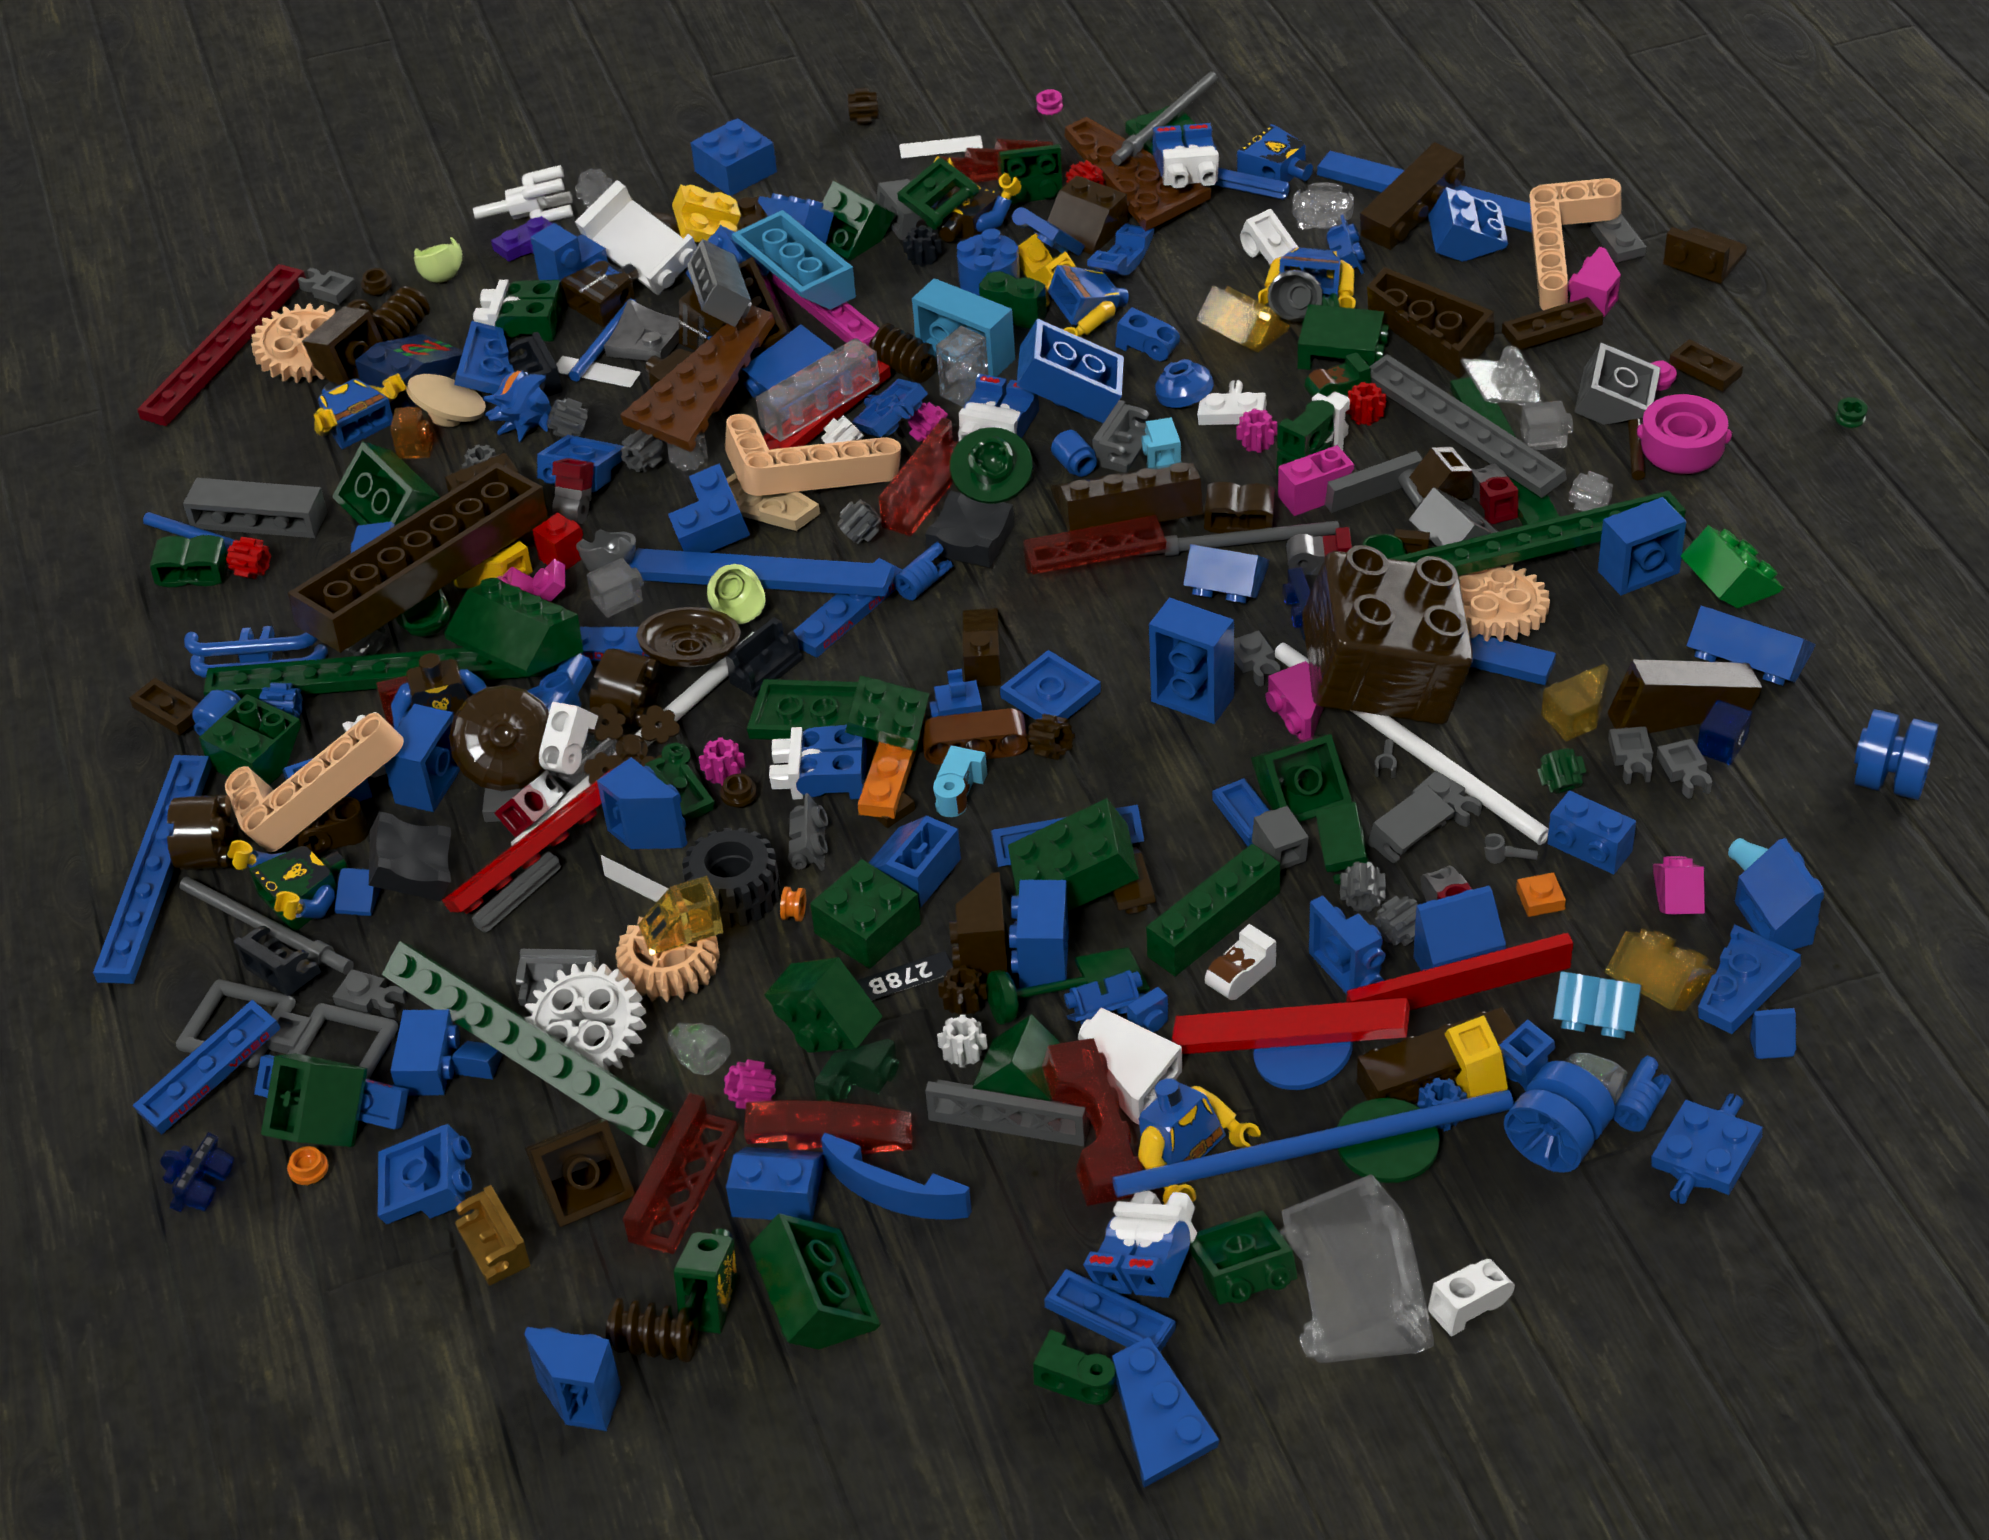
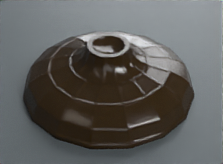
M681 607L651 615L640 624L636 638L640 648L650 658L657 659L659 663L672 667L690 668L706 666L724 659L736 647L741 631L737 622L723 612L710 608Z
M507 685L484 688L467 698L453 717L449 734L452 757L463 775L480 787L501 792L524 788L545 772V769L541 767L539 762V751L549 711L540 699L525 689Z

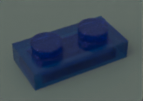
M1302 567L1288 569V584H1283V597L1286 605H1292L1291 619L1293 627L1300 628L1303 640L1305 641L1302 612L1310 595V589Z

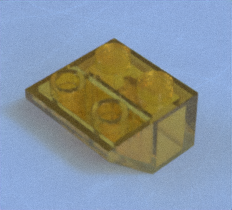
M1213 286L1196 318V321L1256 352H1260L1286 333L1290 327L1289 324L1281 321V317L1273 312L1270 307L1229 286H1226L1224 291Z
M1642 928L1640 933L1625 931L1604 973L1618 981L1642 985L1641 993L1670 1010L1685 1011L1707 987L1711 976L1716 974L1717 970L1707 965L1709 958L1689 948L1686 951L1679 947H1674L1673 945L1676 940L1657 930L1651 932Z

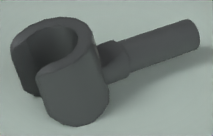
M1392 739L1385 741L1383 754L1378 755L1375 759L1374 773L1376 777L1379 776V770L1382 768H1389L1391 770V778L1396 777L1397 761L1392 755L1394 747Z
M1493 833L1485 837V856L1490 863H1501L1506 857L1537 860L1538 851L1505 846L1502 835Z

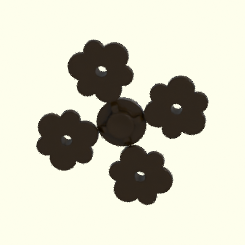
M606 703L601 708L592 707L589 712L597 715L598 719L595 730L588 729V733L595 734V738L600 742L607 740V738L618 741L616 743L617 755L607 756L606 753L599 752L596 754L595 759H589L585 762L584 772L589 776V784H593L604 775L603 772L616 768L631 757L638 763H641L643 767L645 763L657 759L653 756H647L648 746L645 740L649 742L656 740L660 744H665L669 737L678 735L680 727L674 721V712L671 710L663 711L657 705L650 706L647 709L646 715L640 716L638 720L639 725L642 727L641 737L634 734L622 736V726L625 724V717L622 714H617L616 706Z

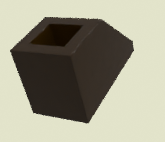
M1453 447L1431 448L1409 477L1416 485L1417 492L1424 499L1433 487L1459 500L1470 499L1473 495L1472 470Z

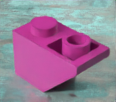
M1599 246L1591 257H1587L1582 269L1577 274L1572 275L1568 284V292H1571L1570 302L1589 297L1603 313V317L1606 316L1618 300L1621 276L1605 248Z
M1336 445L1278 466V497L1294 516L1324 506L1328 482L1351 474L1354 470V463Z
M1304 661L1268 676V692L1266 693V701L1269 708L1281 716L1288 731L1291 734H1295L1300 741L1314 736L1324 708L1313 702L1309 664Z
M1686 856L1663 857V864H1653L1656 893L1661 913H1705L1704 867L1693 864V858H1687Z

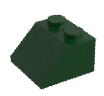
M1331 734L1316 735L1251 757L1261 792L1273 811L1288 806L1298 822L1316 817L1315 810L1352 802Z

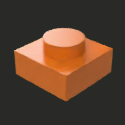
M1554 872L1517 879L1516 890L1528 917L1565 910L1566 899Z

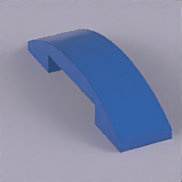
M1124 224L1116 232L1115 245L1108 252L1097 250L1088 259L1087 266L1091 270L1107 273L1130 274L1145 256L1154 235V228L1145 231L1141 226Z
M824 1133L821 1137L824 1162L831 1173L848 1189L867 1201L900 1214L926 1219L968 1218L971 1214L970 1190L968 1186L933 1173L926 1185L863 1162L859 1145Z

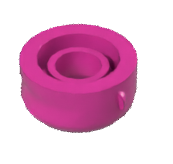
M1675 394L1655 400L1645 410L1642 424L1637 428V436L1641 440L1642 451L1646 458L1661 470L1680 475L1700 473L1715 465L1724 452L1725 444L1730 442L1732 433L1728 429L1727 415L1722 408L1706 398L1688 394Z

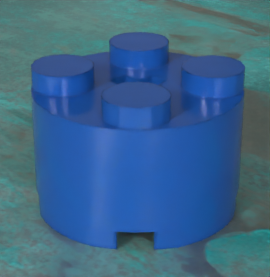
M986 229L982 234L957 244L960 289L980 296L979 284L988 272L1001 271L1016 279L1020 278L1018 246L1011 238L1000 235L999 230Z

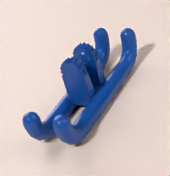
M272 626L263 627L260 639H254L251 627L242 628L238 641L200 643L195 632H188L184 637L185 648L193 654L190 660L191 669L196 675L206 678L207 668L325 659L328 654V648L324 644H318L314 648V652L307 657L272 660V655L275 651L303 649L318 641L317 638L307 632L299 636L275 638ZM238 654L240 663L214 665L204 663V657Z

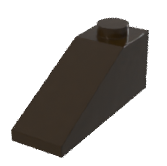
M998 608L963 610L965 682L976 680L978 687L1001 685Z

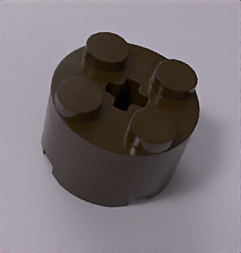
M607 649L598 664L594 676L599 679L598 690L591 689L590 709L592 707L601 708L606 703L613 704L617 708V714L624 715L626 725L642 728L638 723L639 717L646 715L648 702L654 703L658 697L660 683L655 682L654 678L658 671L659 660L621 649Z
M229 795L186 796L171 800L167 814V824L174 823L173 836H167L169 855L175 868H180V870L231 867L232 858H229L227 853L231 843L238 840V827L236 823H230L231 801Z

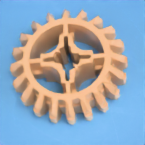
M668 908L665 914L658 915L649 926L645 918L639 917L638 926L627 925L626 934L620 936L619 946L616 948L617 968L625 978L628 977L635 986L634 989L641 996L647 994L652 1002L659 996H663L668 1003L671 996L678 995L683 1000L684 994L688 991L697 994L698 985H708L710 976L716 974L717 963H719L720 958L717 937L714 935V931H711L708 922L701 921L697 913L688 917L684 909L677 914H673ZM664 919L666 922L665 928L653 939L651 933Z

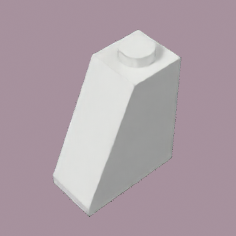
M1100 1008L1091 1020L1087 1019L1079 1030L1078 1040H1080L1081 1059L1132 1122L1139 1125L1141 1112L1157 1098L1155 1092L1156 1084L1164 1079L1171 1078L1176 1080L1181 1074L1182 1046L1103 1008Z

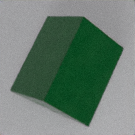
M1031 1014L992 1040L973 1089L1052 1102L1069 1060V1051Z

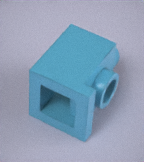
M1172 417L1146 421V435L1141 436L1143 453L1147 455V468L1181 463V441Z

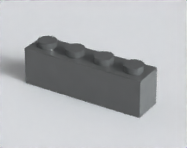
M702 239L687 264L701 310L736 327L740 318L745 319L751 308V299L734 254Z
M196 478L183 502L189 524L200 529L316 538L328 513L321 487Z

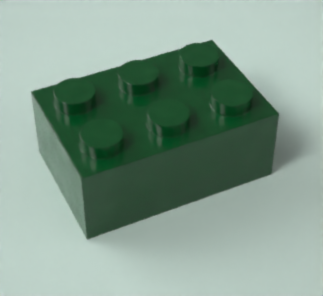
M1107 798L1008 844L1017 896H1019L1020 880H1066L1068 911L1139 879L1128 824Z

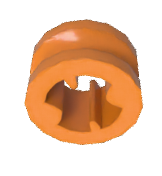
M786 886L782 891L780 901L781 919L788 920L789 917H794L795 921L801 922L806 909L805 888H798L797 891H792L791 887Z

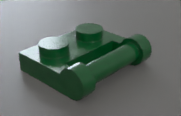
M940 157L898 191L897 195L898 201L924 219L929 227L936 230L943 224L942 220L968 198L973 199L980 191L975 182ZM955 186L960 188L958 192L936 210L931 208Z

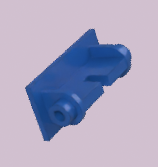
M1342 214L1340 215L1342 224L1330 228L1327 233L1330 250L1338 251L1340 260L1347 262L1353 268L1358 267L1361 274H1364L1361 261L1366 259L1358 242L1361 240L1354 223L1349 225Z
M1127 970L1123 973L1103 978L1107 991L1104 994L1100 992L1098 981L1070 988V993L1064 994V1000L1067 1008H1074L1075 1013L1067 1015V1019L1075 1022L1080 1021L1082 1026L1087 1019L1091 1020L1100 1008L1108 1011L1116 1009L1118 1014L1127 1013V1005L1145 995L1138 993L1137 990L1138 987L1142 986L1139 972L1131 973L1130 970Z

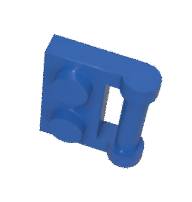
M1019 207L1013 212L1012 220L1016 225L1033 230L1038 235L1037 238L1061 253L1071 251L1079 256L1086 246L1026 208Z

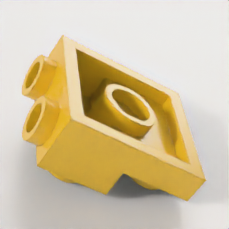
M680 185L672 207L683 239L689 234L695 242L700 243L702 239L708 241L720 225L734 232L738 231L737 224L741 214L736 199L722 192H706L695 185Z

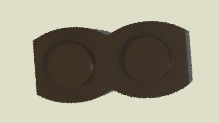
M1230 482L1208 484L1204 529L1214 533H1228L1272 528L1275 488L1256 483L1243 486Z

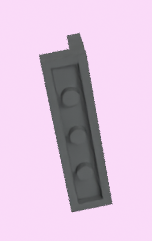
M938 1080L937 1083L928 1081L925 1090L929 1121L1084 1147L1093 1118V1105L1058 1099H1053L1050 1102L973 1089V1085Z

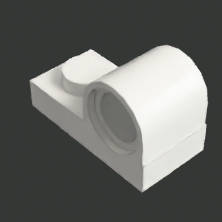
M1272 209L1247 219L1240 234L1241 244L1245 252L1251 257L1263 254L1270 265L1274 259L1282 257L1293 248L1298 247Z

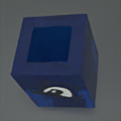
M1717 700L1700 726L1697 747L1701 754L1731 765L1748 738L1752 712Z

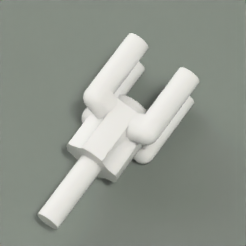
M558 165L524 174L522 177L523 186L505 190L506 200L473 208L476 220L505 212H510L513 220L530 216L531 219L542 216L552 222L572 217L571 205H566L573 203L570 191L545 197L546 194L565 190L561 178L564 177L562 166ZM566 205V206H562V207H558V208H554V209L542 211V209H545V208H551V207Z

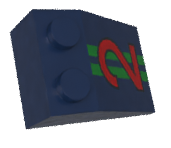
M420 334L376 343L356 359L355 363L360 380L367 385L383 388L382 382L395 374H400L407 387L409 380L413 376L420 374L450 377L458 370L463 350L427 335ZM407 390L399 392L398 396L391 401V403L408 410L417 405L411 400Z

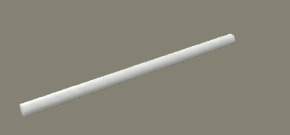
M752 632V633H751L750 635H748L744 640H746L749 636H751V635H752L753 633H755V632ZM726 657L717 662L663 711H673L675 714L674 721L677 722L729 676ZM641 729L635 735L641 737ZM645 740V742L647 743V746H649L651 743L654 742V741L649 742V741H646V740ZM587 775L537 821L511 842V846L589 787V776Z
M1281 643L1275 649V658L1288 667L1304 661L1309 664L1305 656L1286 643ZM1350 710L1434 771H1438L1465 787V793L1477 798L1482 805L1538 845H1542L1547 841L1549 829L1390 716Z

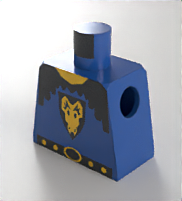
M1273 124L1269 125L1237 151V172L1289 182L1294 177L1303 181L1308 180L1312 174L1313 165L1305 162L1306 146L1304 142Z

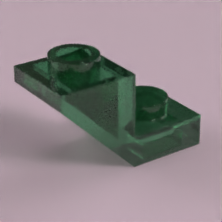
M884 1039L859 1046L856 1049L834 1053L814 1081L817 1106L832 1112L839 1100L847 1097L852 1084L879 1094L886 1082L892 1081L898 1071L899 1060L896 1059L894 1041Z

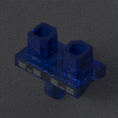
M208 1132L191 1159L190 1156L193 1150L186 1145L182 1146L179 1152L168 1150L160 1159L161 1165L166 1170L163 1180L173 1184L178 1177L177 1182L172 1188V1193L175 1197L170 1203L169 1208L181 1212L184 1206L188 1205L202 1211L207 1210L215 1195L216 1187L201 1179L206 1173L224 1181L232 1170L235 1158L217 1147L219 1137Z

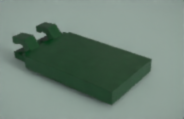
M764 679L747 726L749 739H790L792 727H802L803 731L814 727L847 725L858 682ZM866 738L867 743L879 742Z

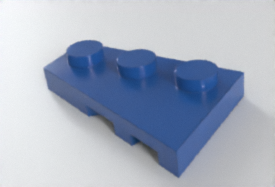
M475 321L471 322L454 385L490 394H495L499 390L503 379L514 372L512 364L509 363V351L503 328Z
M1734 924L1731 931V940L1727 948L1724 947L1720 956V965L1716 974L1711 976L1698 1006L1699 1019L1733 1034L1801 966V954Z
M1149 1336L1112 1356V1362L1115 1366V1379L1123 1410L1126 1412L1131 1432V1441L1139 1462L1140 1476L1144 1488L1218 1447V1437Z

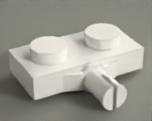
M1233 380L1229 384L1228 394L1212 393L1200 400L1197 414L1199 425L1239 424V417H1243V413L1252 411L1255 408L1257 410H1266V393H1242L1243 383L1237 380L1235 387V380Z

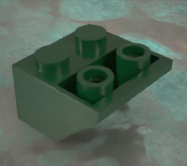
M1060 144L999 152L997 159L999 179L1002 174L1008 173L1011 177L1010 184L1014 177H1017L1021 184V191L1017 195L1010 197L1011 204L1057 198L1059 190L1062 189Z
M833 181L822 202L824 210L834 213L825 245L846 259L853 260L883 240L896 213L857 191Z
M246 694L199 737L204 755L210 758L211 769L229 777L239 767L248 766L270 786L283 773L282 770L287 767L301 721L293 715Z
M297 1053L274 1056L261 1135L299 1143L354 1147L368 1068Z

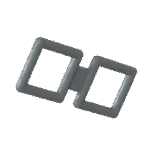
M218 979L213 983L176 1041V1047L180 1051L192 1053L205 1042L196 1038L223 996L249 1002L254 1000L258 1004L275 1007L271 1016L278 1022L281 1029L240 1066L257 1067L261 1056H264L267 1050L284 1054L297 1053L305 1055L325 1020H330L379 1032L359 1065L360 1067L368 1068L366 1079H370L397 1033L399 1026L393 1019L325 1003L316 1005L309 1017L293 1014L291 1012L295 1007L296 1001L291 995L287 996L270 990Z

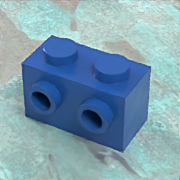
M1569 790L1550 813L1547 844L1614 875L1633 851L1636 820Z

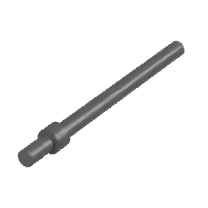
M1214 72L1206 74L1138 134L1129 136L1122 143V147L1111 156L1112 162L1115 165H1120L1129 156H1135L1143 149V144L1153 136V127H1164L1211 87L1217 81V75Z
M1337 520L1177 538V535L1163 536L1162 540L1136 543L1137 556L1164 553L1166 557L1179 555L1180 551H1189L1190 544L1217 548L1289 540L1298 534H1308L1312 537L1334 535L1335 528H1339V522Z
M188 876L181 880L179 885L181 890L254 928L259 926L268 927L270 929L268 935L297 950H305L309 953L307 958L311 962L314 961L321 967L327 965L345 975L353 969V961L334 952L333 947L321 940L312 941Z

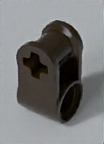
M343 797L312 822V825L307 826L300 832L298 847L307 846L314 854H320L331 849L356 845L365 840L369 834V827L359 801L353 797ZM315 835H316V837L318 838V843H317V844H315V841H314V836H315Z

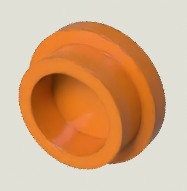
M305 1146L292 1153L287 1171L293 1182L300 1185H310L320 1181L326 1175L329 1164L324 1153L315 1147Z

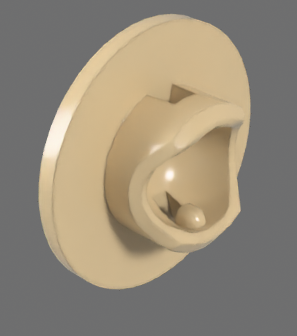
M420 374L413 376L407 384L406 390L411 400L426 410L432 422L438 426L454 427L459 425L461 421L478 420L483 416L486 408L483 398L475 390L454 385L455 380L445 376Z

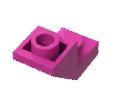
M554 559L547 567L539 569L534 578L511 567L503 576H498L497 578L551 602L565 588V564Z

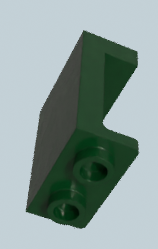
M1308 304L1298 341L1297 369L1310 370L1314 355L1345 358V356L1356 352L1363 360L1368 362L1370 367L1384 357L1385 345L1382 344L1388 343L1389 325H1384V311Z

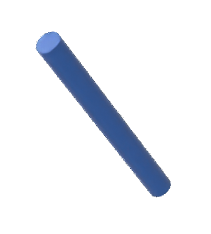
M626 303L570 370L569 377L573 381H579L605 349L604 345L618 325Z
M147 512L143 518L145 525L188 539L200 535L222 537L226 551L233 544L232 541H234V539L154 513Z

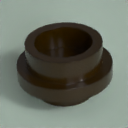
M373 268L366 271L362 276L361 287L367 294L380 296L386 293L392 286L391 277L384 269Z
M745 774L730 775L724 780L720 789L721 799L726 805L731 807L746 806L752 803L757 796L756 785Z

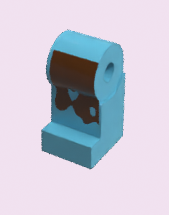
M950 746L933 786L936 797L935 807L940 815L956 817L965 812L967 809V795L973 782L983 784L986 779L987 765L985 752Z

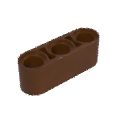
M1012 708L937 716L926 720L921 727L925 759L935 765H942L951 745L985 752L986 760L1017 756L1028 748L1023 713Z

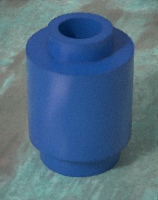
M1066 430L1055 437L1051 445V453L1069 473L1082 477L1094 470L1097 464L1095 451L1076 431Z

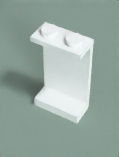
M618 180L575 221L580 233L605 247L607 257L620 267L628 263L632 264L639 273L638 281L657 295L672 285L675 278L687 267L697 248L691 235L688 234L683 239L633 201L626 187Z

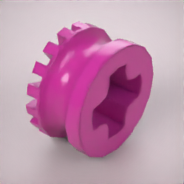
M1044 90L1036 96L1037 110L1040 113L1054 115L1061 112V109L1063 110L1062 95L1059 91Z

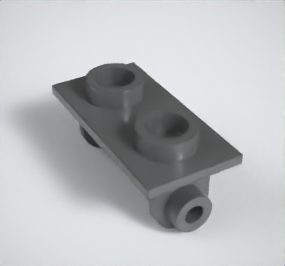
M808 793L805 794L804 806L798 805L790 812L789 836L793 840L789 841L788 861L795 869H804L806 865L814 862L822 871L825 867V853L828 851L825 840V826L828 825V817L825 809L821 805H817Z

